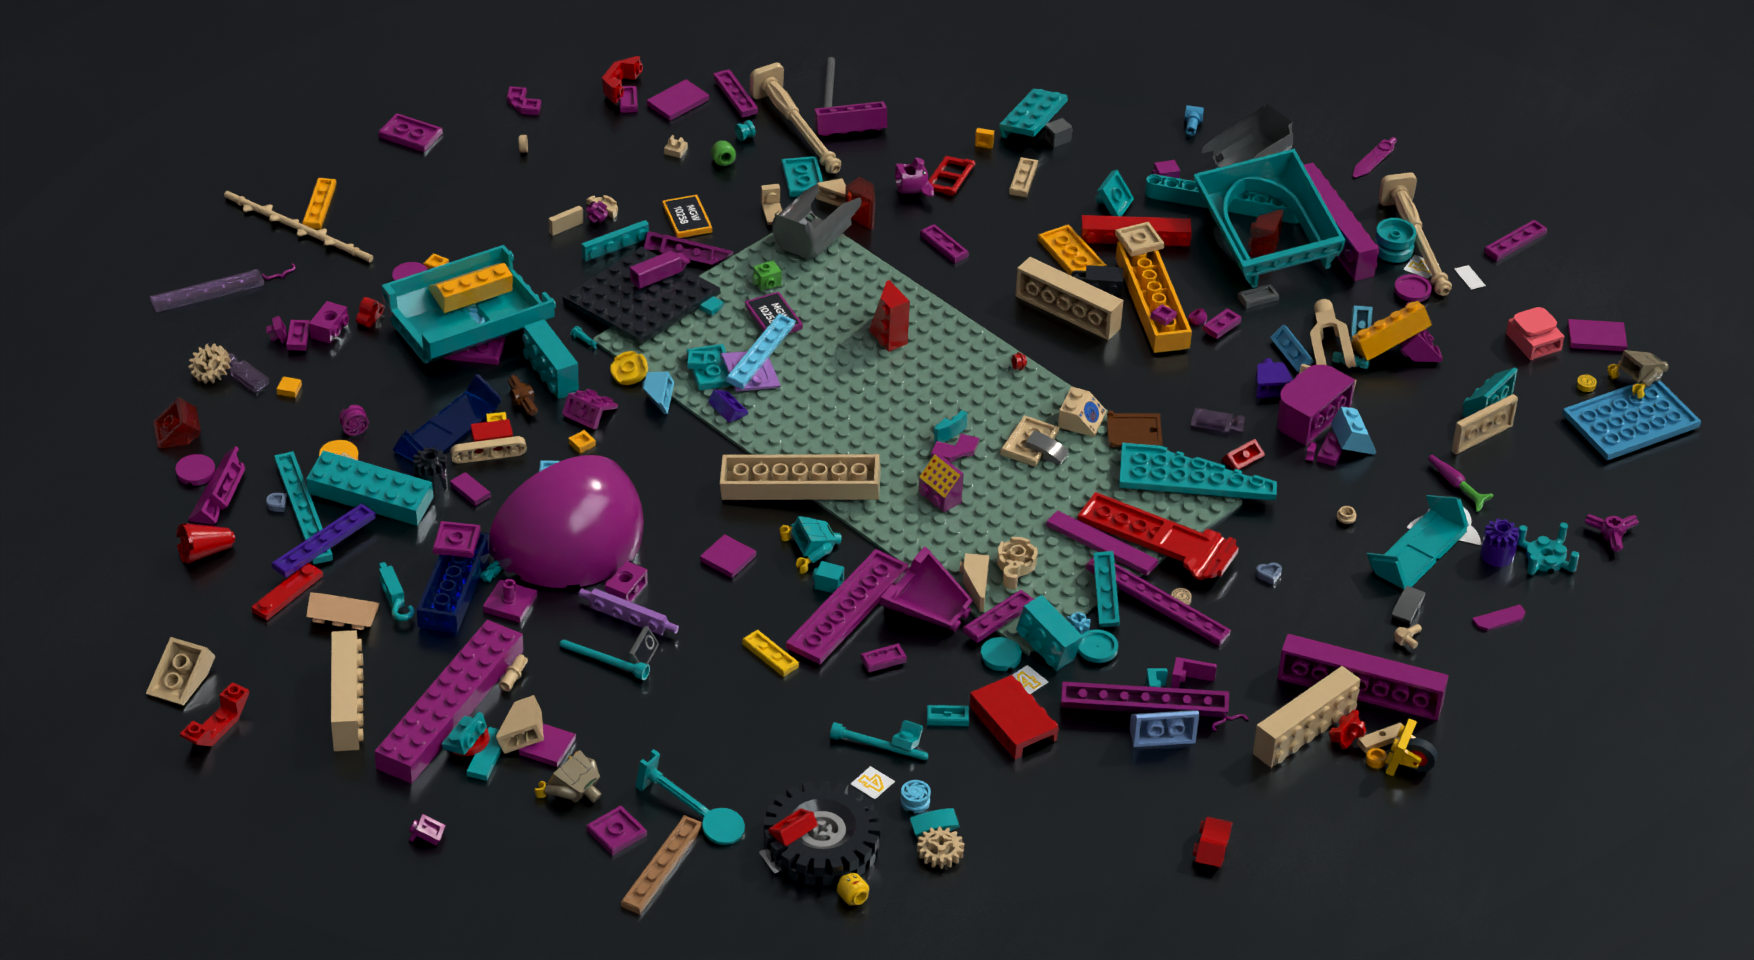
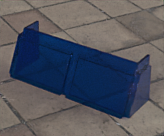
M476 374L464 393L412 434L406 430L400 436L393 451L411 461H414L413 455H418L417 451H423L425 447H435L437 451L440 449L445 451L471 430V424L479 423L486 417V414H490L497 409L503 399L479 374Z

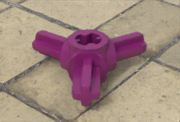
M1588 514L1585 519L1586 525L1601 530L1600 534H1603V538L1610 542L1611 549L1614 552H1619V550L1623 549L1622 538L1627 529L1639 523L1636 515H1631L1624 519L1617 516H1609L1603 520Z

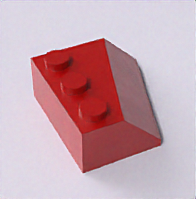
M890 280L886 281L869 328L871 334L888 352L908 344L910 301Z

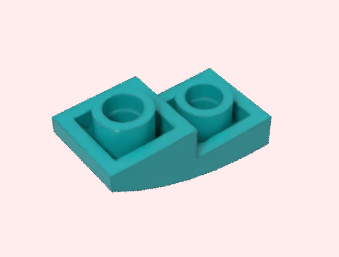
M961 410L951 420L944 418L939 424L937 423L933 429L934 443L936 444L937 441H948L960 434L967 427L968 413Z
M953 808L934 810L910 818L917 838L923 837L924 831L930 833V828H933L935 831L938 830V827H941L943 831L946 828H950V831L960 827Z

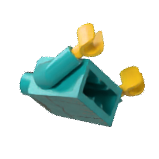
M798 516L795 523L791 524V527L783 525L779 530L782 541L790 540L792 533L803 556H808V558H798L796 561V567H800L801 574L808 571L809 563H814L825 555H829L834 545H839L842 540L841 534L833 533L826 521Z

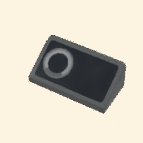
M648 626L643 628L629 652L630 663L642 662L648 664L659 646L657 639Z

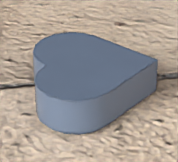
M1278 563L1260 564L1256 568L1257 578L1272 585L1278 580L1282 572V567Z

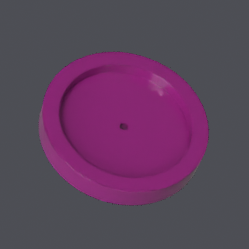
M1413 274L1399 277L1395 281L1394 286L1396 295L1409 302L1426 300L1429 298L1432 289L1427 279Z

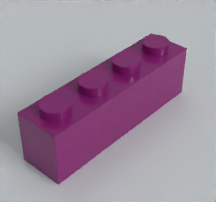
M884 101L814 109L815 129L818 135L829 136L831 133L846 134L850 131L864 132L868 129L881 130L888 127L887 107Z

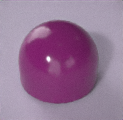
M1199 308L1189 314L1188 320L1194 325H1203L1207 321V314L1204 309Z

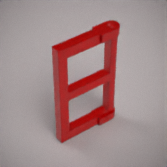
M945 156L928 181L933 186L934 191L954 196L964 179L975 166V162L969 159L964 160ZM948 163L966 167L962 174L943 171ZM939 176L957 180L953 187L934 184Z

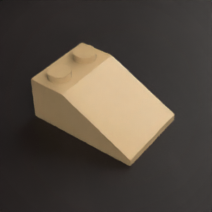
M170 637L146 694L184 706L208 675L215 655L206 647Z

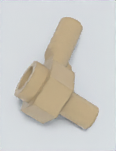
M1419 624L1408 629L1399 627L1393 636L1400 645L1405 646L1407 644L1415 649L1418 646V642L1412 637L1414 634L1421 632L1422 628Z

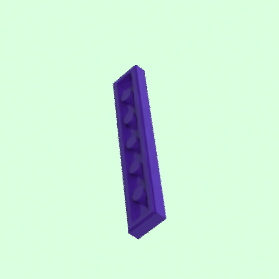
M361 503L272 562V568L285 578L375 519V512Z

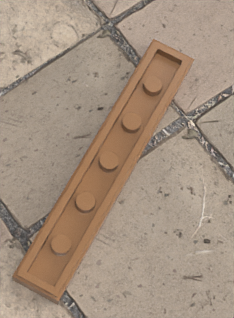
M685 815L625 895L621 901V907L637 914L643 912L701 832L702 822Z

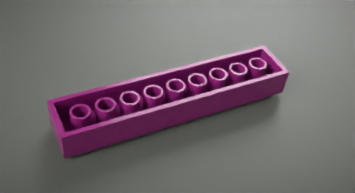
M487 620L375 750L376 769L412 784L443 748L442 742L464 716L469 717L506 673L507 667L511 666L516 657L522 654L523 634Z

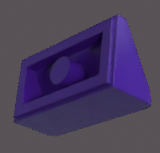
M713 390L708 400L709 404L728 422H733L749 413L728 391Z

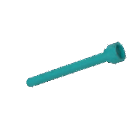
M567 640L559 642L562 648L630 671L635 675V678L646 680L649 675L650 665L642 662L633 664Z
M834 722L830 731L831 739L843 740V738L920 760L928 759V753L916 749L909 751L892 745L891 742L846 730V727H843V724Z

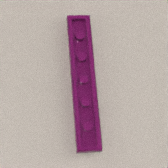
M1058 510L1047 520V527L1098 552L1114 551V560L1146 576L1158 565V559Z

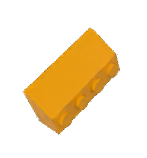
M499 263L430 285L428 289L443 312L447 313L512 291L513 275L505 263Z
M1418 301L1411 302L1405 308L1391 313L1387 318L1376 321L1374 325L1367 329L1360 330L1358 334L1352 336V349L1368 361L1432 326L1425 306Z

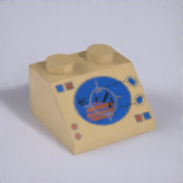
M1071 387L1059 410L1058 427L1095 437L1106 415V410L1090 391Z

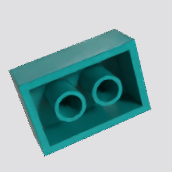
M1043 595L1024 605L1016 627L1018 634L1056 671L1075 659L1083 637Z

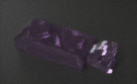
M229 353L231 362L228 364L230 365L229 371L231 376L255 393L270 384L269 378L245 360L239 362L233 353Z
M1195 408L1191 426L1229 432L1230 429L1243 431L1245 416L1238 415L1233 418V414Z

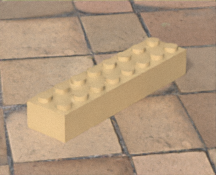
M723 455L720 477L722 500H879L880 455Z

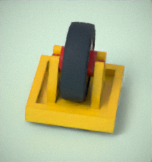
M1408 719L1406 726L1401 725L1397 737H1400V739L1395 738L1391 747V751H1394V753L1389 752L1385 764L1388 765L1386 774L1393 776L1399 764L1405 765L1407 768L1417 772H1427L1435 766L1438 757L1436 748L1430 742L1412 735L1417 723L1416 721Z

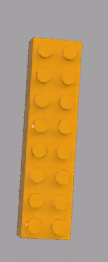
M1117 242L1116 260L1119 267L1123 268V278L1153 352L1190 349L1192 331L1159 251L1130 256L1121 242ZM1161 304L1177 312L1176 318L1166 326L1150 318L1151 313Z

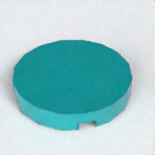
M992 638L982 646L981 659H983L984 664L988 668L993 670L1007 671L1008 668L1012 667L1013 669L1017 667L1021 661L1022 651L1020 646L1009 638Z

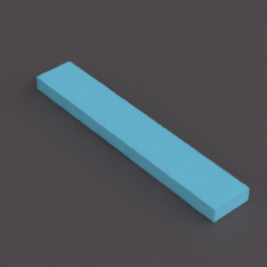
M779 313L730 372L726 382L744 389L792 330L796 321Z

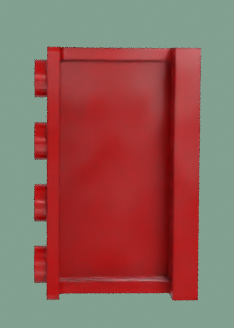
M1013 675L970 693L969 707L1014 759L1022 757L1024 747L1049 737L1052 742L1057 741L1058 724L1047 715L1045 709L1039 706L1033 695L1029 694L1024 689L1022 683L1017 681Z

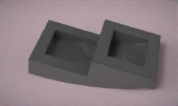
M1036 430L1032 432L1026 441L1027 448L1043 453L1044 460L1061 465L1069 454V451L1059 442Z
M1406 586L1392 612V618L1411 624L1426 592Z

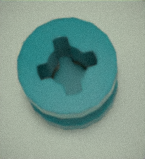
M750 120L745 121L744 124L738 123L735 125V134L740 141H744L747 137L752 138L755 136V127Z

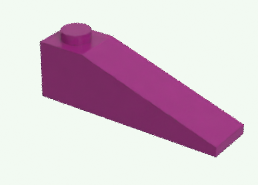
M1427 328L1400 343L1401 353L1406 358L1410 357L1414 362H1441L1443 360L1438 346H1433L1432 341L1434 338Z

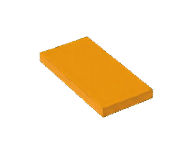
M1069 224L1038 234L1037 240L1070 276L1075 270L1086 271V265L1107 267Z

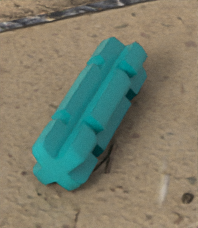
M1335 351L1332 362L1339 364L1342 362V364L1346 365L1344 355L1341 352ZM1354 355L1356 367L1360 366L1362 369H1367L1369 360L1367 361L1363 357L1361 359L1359 356Z
M494 561L486 568V571L484 570L481 573L480 578L484 582H490L503 568L499 565L498 561Z

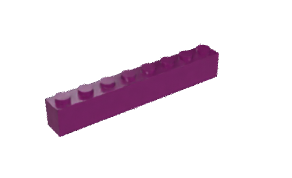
M1062 682L1060 708L1141 713L1199 711V716L1227 717L1229 692Z

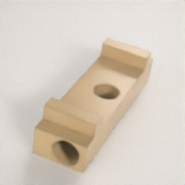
M1402 723L1367 734L1364 737H1359L1357 744L1364 753H1367L1372 748L1389 745L1394 742L1395 738L1400 739V737H1397Z

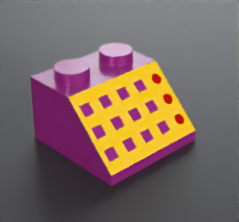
M936 453L919 476L918 492L931 501L935 507L946 512L962 503L964 474L943 456Z

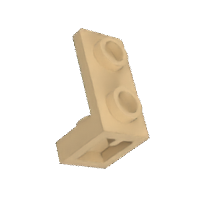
M779 184L761 186V205L768 225H772L777 212L778 214L782 212Z

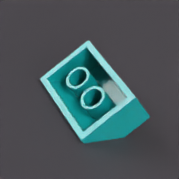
M1514 367L1496 373L1490 379H1487L1484 385L1477 388L1470 398L1467 397L1464 400L1462 416L1466 418L1512 395L1518 369Z

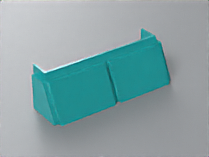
M1427 495L1430 510L1385 554L1367 553L1371 569L1374 570V573L1403 590L1406 586L1412 587L1436 563V559H1440L1467 532L1469 524L1461 499Z

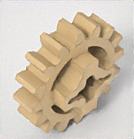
M206 344L205 349L199 347V353L194 352L195 358L189 360L191 362V365H189L191 374L198 382L203 381L205 384L209 380L214 383L216 378L221 380L222 374L227 375L225 369H230L228 363L231 362L228 352L221 345L217 347L216 344H213L212 347Z
M938 827L937 831L930 828V833L924 831L923 837H919L917 843L919 858H924L925 864L931 862L933 868L936 864L941 869H943L945 864L948 867H952V862L957 864L959 863V858L963 857L964 843H962V836L957 837L956 831L950 833V828H946L945 831L941 827Z

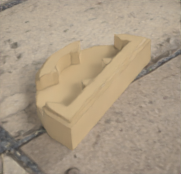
M603 195V198L591 196L586 199V204L588 205L593 201L596 203L602 201L608 206L605 209L608 212L607 216L613 219L617 216V202L613 198Z

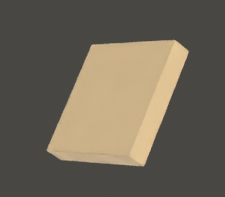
M1149 222L1115 231L1116 237L1130 256L1164 249V242Z

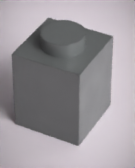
M1063 118L1047 123L1045 125L1044 139L1053 147L1068 143L1072 138V126Z

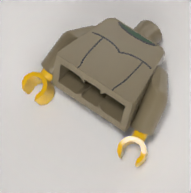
M1624 350L1618 364L1609 365L1607 371L1608 375L1615 379L1620 376L1619 369H1621L1635 381L1641 383L1635 384L1632 387L1633 396L1637 393V398L1641 399L1645 395V387L1648 388L1653 382L1661 380L1663 373L1668 370V363L1661 361L1652 353Z
M580 750L575 752L572 757L568 756L569 760L551 776L548 782L549 785L546 786L544 781H540L538 783L539 789H534L535 795L538 798L550 795L572 800L573 802H578L585 795L592 803H595L602 795L594 787L600 779L596 761L585 757Z

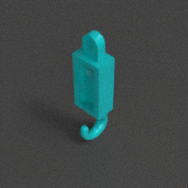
M385 562L379 563L380 584L392 608L393 618L397 621L411 619L415 612L411 605L408 606L409 613H398L399 608L405 607L404 591L393 567H387Z

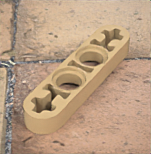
M516 436L457 444L450 449V454L454 463L461 464L520 456L527 451V446L523 437ZM498 446L503 447V449L500 451L493 450L495 447ZM477 449L484 450L482 453L479 454L474 453V451Z

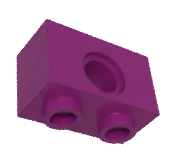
M326 301L309 323L310 338L331 344L334 338L338 337L342 328L349 322L347 307Z
M626 561L622 567L616 570L615 575L607 580L604 586L605 592L632 602L647 585V569Z

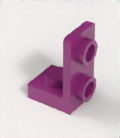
M1176 657L1171 688L1179 689L1180 683L1185 682L1186 677L1215 681L1217 665Z

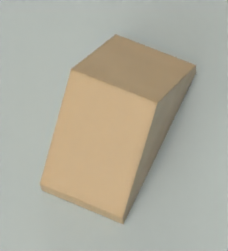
M843 179L817 183L819 192L816 195V199L838 207L843 203L850 202V193Z

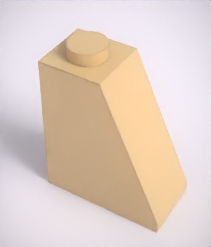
M534 695L514 702L497 733L496 738L504 754L544 740L542 711Z

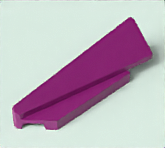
M650 231L647 233L644 248L647 250L660 251V253L673 251L677 254L682 253L689 260L712 266L734 253L731 250Z
M237 446L228 451L223 457L190 514L189 521L214 525L217 522L220 509L223 510L228 506L245 471L244 464L239 463L236 454L239 451Z

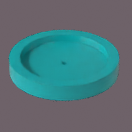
M1089 630L1082 634L1083 637L1078 653L1087 661L1104 663L1112 660L1117 655L1118 641L1111 633L1104 630Z

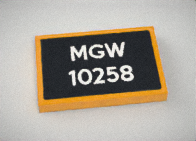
M697 195L662 201V206L677 238L712 232L711 223Z

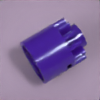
M1496 519L1495 523L1489 521V525L1485 527L1480 552L1481 558L1487 564L1495 567L1510 565L1515 557L1519 528H1514V523H1509L1507 519Z

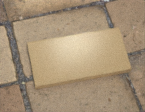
M1512 394L1458 421L1451 451L1454 454H1459L1512 427L1518 397Z

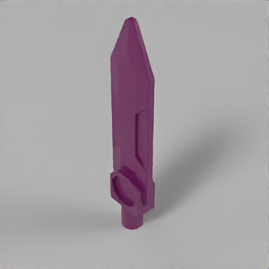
M1391 137L1388 141L1385 139L1381 141L1355 166L1352 177L1357 178L1368 174L1394 150L1395 143L1397 142L1396 138Z

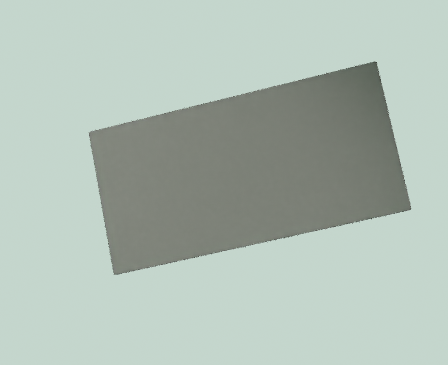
M810 214L807 216L811 222L814 220ZM771 233L699 275V277L720 287L721 294L716 296V298L724 302V307L713 316L700 309H696L642 345L611 328L594 337V341L597 342L596 345L613 357L623 352L635 351L637 354L641 353L646 358L648 372L668 371L674 380L671 399L749 455L879 454L881 467L879 500L813 501L889 556L908 564L909 568L913 559L925 546L969 596L970 594L963 583V573H959L960 561H964L965 553L989 555L984 611L979 612L974 601H972L969 607L972 609L970 614L975 618L980 617L1019 590H1023L1034 599L1043 595L1066 620L1067 616L1071 617L1073 613L1081 612L1086 615L1098 607L1095 574L1085 569L1086 564L1094 557L1093 553L1098 551L1046 526L1047 520L1057 510L1078 519V514L1095 492L1201 533L1242 505V499L1238 497L1119 488L1122 447H1109L1107 409H1105L1106 415L1095 437L1059 428V433L1054 440L1069 451L1061 465L1044 460L1042 457L1035 467L1000 455L1001 448L1024 415L1058 427L1059 410L1072 386L1027 356V365L1024 369L1015 370L1012 367L1011 357L1020 351L844 234L837 237L815 258L805 259L784 251L775 240L774 234ZM774 260L782 271L781 286L761 291L752 281L753 266ZM888 280L910 301L908 344L889 352L884 346L880 345L879 341L869 331L884 286ZM779 291L803 324L802 330L789 333L769 357L781 385L780 388L735 391L734 386L699 391L692 369H688L686 349L724 344L726 353L748 351L762 335L763 331L746 309L745 301ZM713 390L728 391L748 410V415L733 422H728L708 402ZM963 410L968 413L967 427L960 434L943 443L956 445L961 434L977 437L980 440L973 456H963L957 458L954 462H950L964 474L962 503L943 512L918 492L919 476L931 461V452L935 446L933 434L935 425L939 424L944 418L951 420L953 416H956ZM1097 529L1135 549H1138L1158 559V564L1167 557H1169L1162 553L1156 552L1144 546L1138 545L1126 539L1120 538L1113 534ZM1011 537H1023L1029 539L1030 544L1037 547V565L1031 573L1018 578L1016 589H1009L1003 585V571L997 565L998 547L1002 541L1003 543L1010 541ZM1114 560L1115 564L1133 573L1134 575L1138 577L1143 575L1142 573ZM1021 615L995 631L1001 637L1015 641L1025 654L1034 652L1032 646L1016 630Z

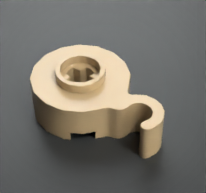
M1011 537L1010 541L1005 543L1002 541L998 547L997 565L1003 571V585L1006 588L1016 589L1018 578L1031 573L1037 565V547L1030 544L1029 539Z

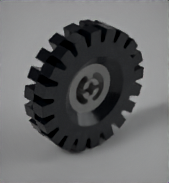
M820 780L819 789H815L813 781L802 783V792L794 785L786 789V796L782 793L774 798V805L770 804L768 806L766 817H764L763 843L770 863L775 861V868L780 873L788 870V878L794 881H798L804 874V884L814 886L817 877H821L822 886H832L834 876L840 880L842 876L850 873H857L859 876L865 873V866L870 868L875 862V855L878 856L881 823L878 810H874V803L869 798L863 800L862 792L854 788L848 794V785L839 782L834 790H830L831 781ZM800 808L814 812L818 826L787 846L779 842L768 831L770 827Z

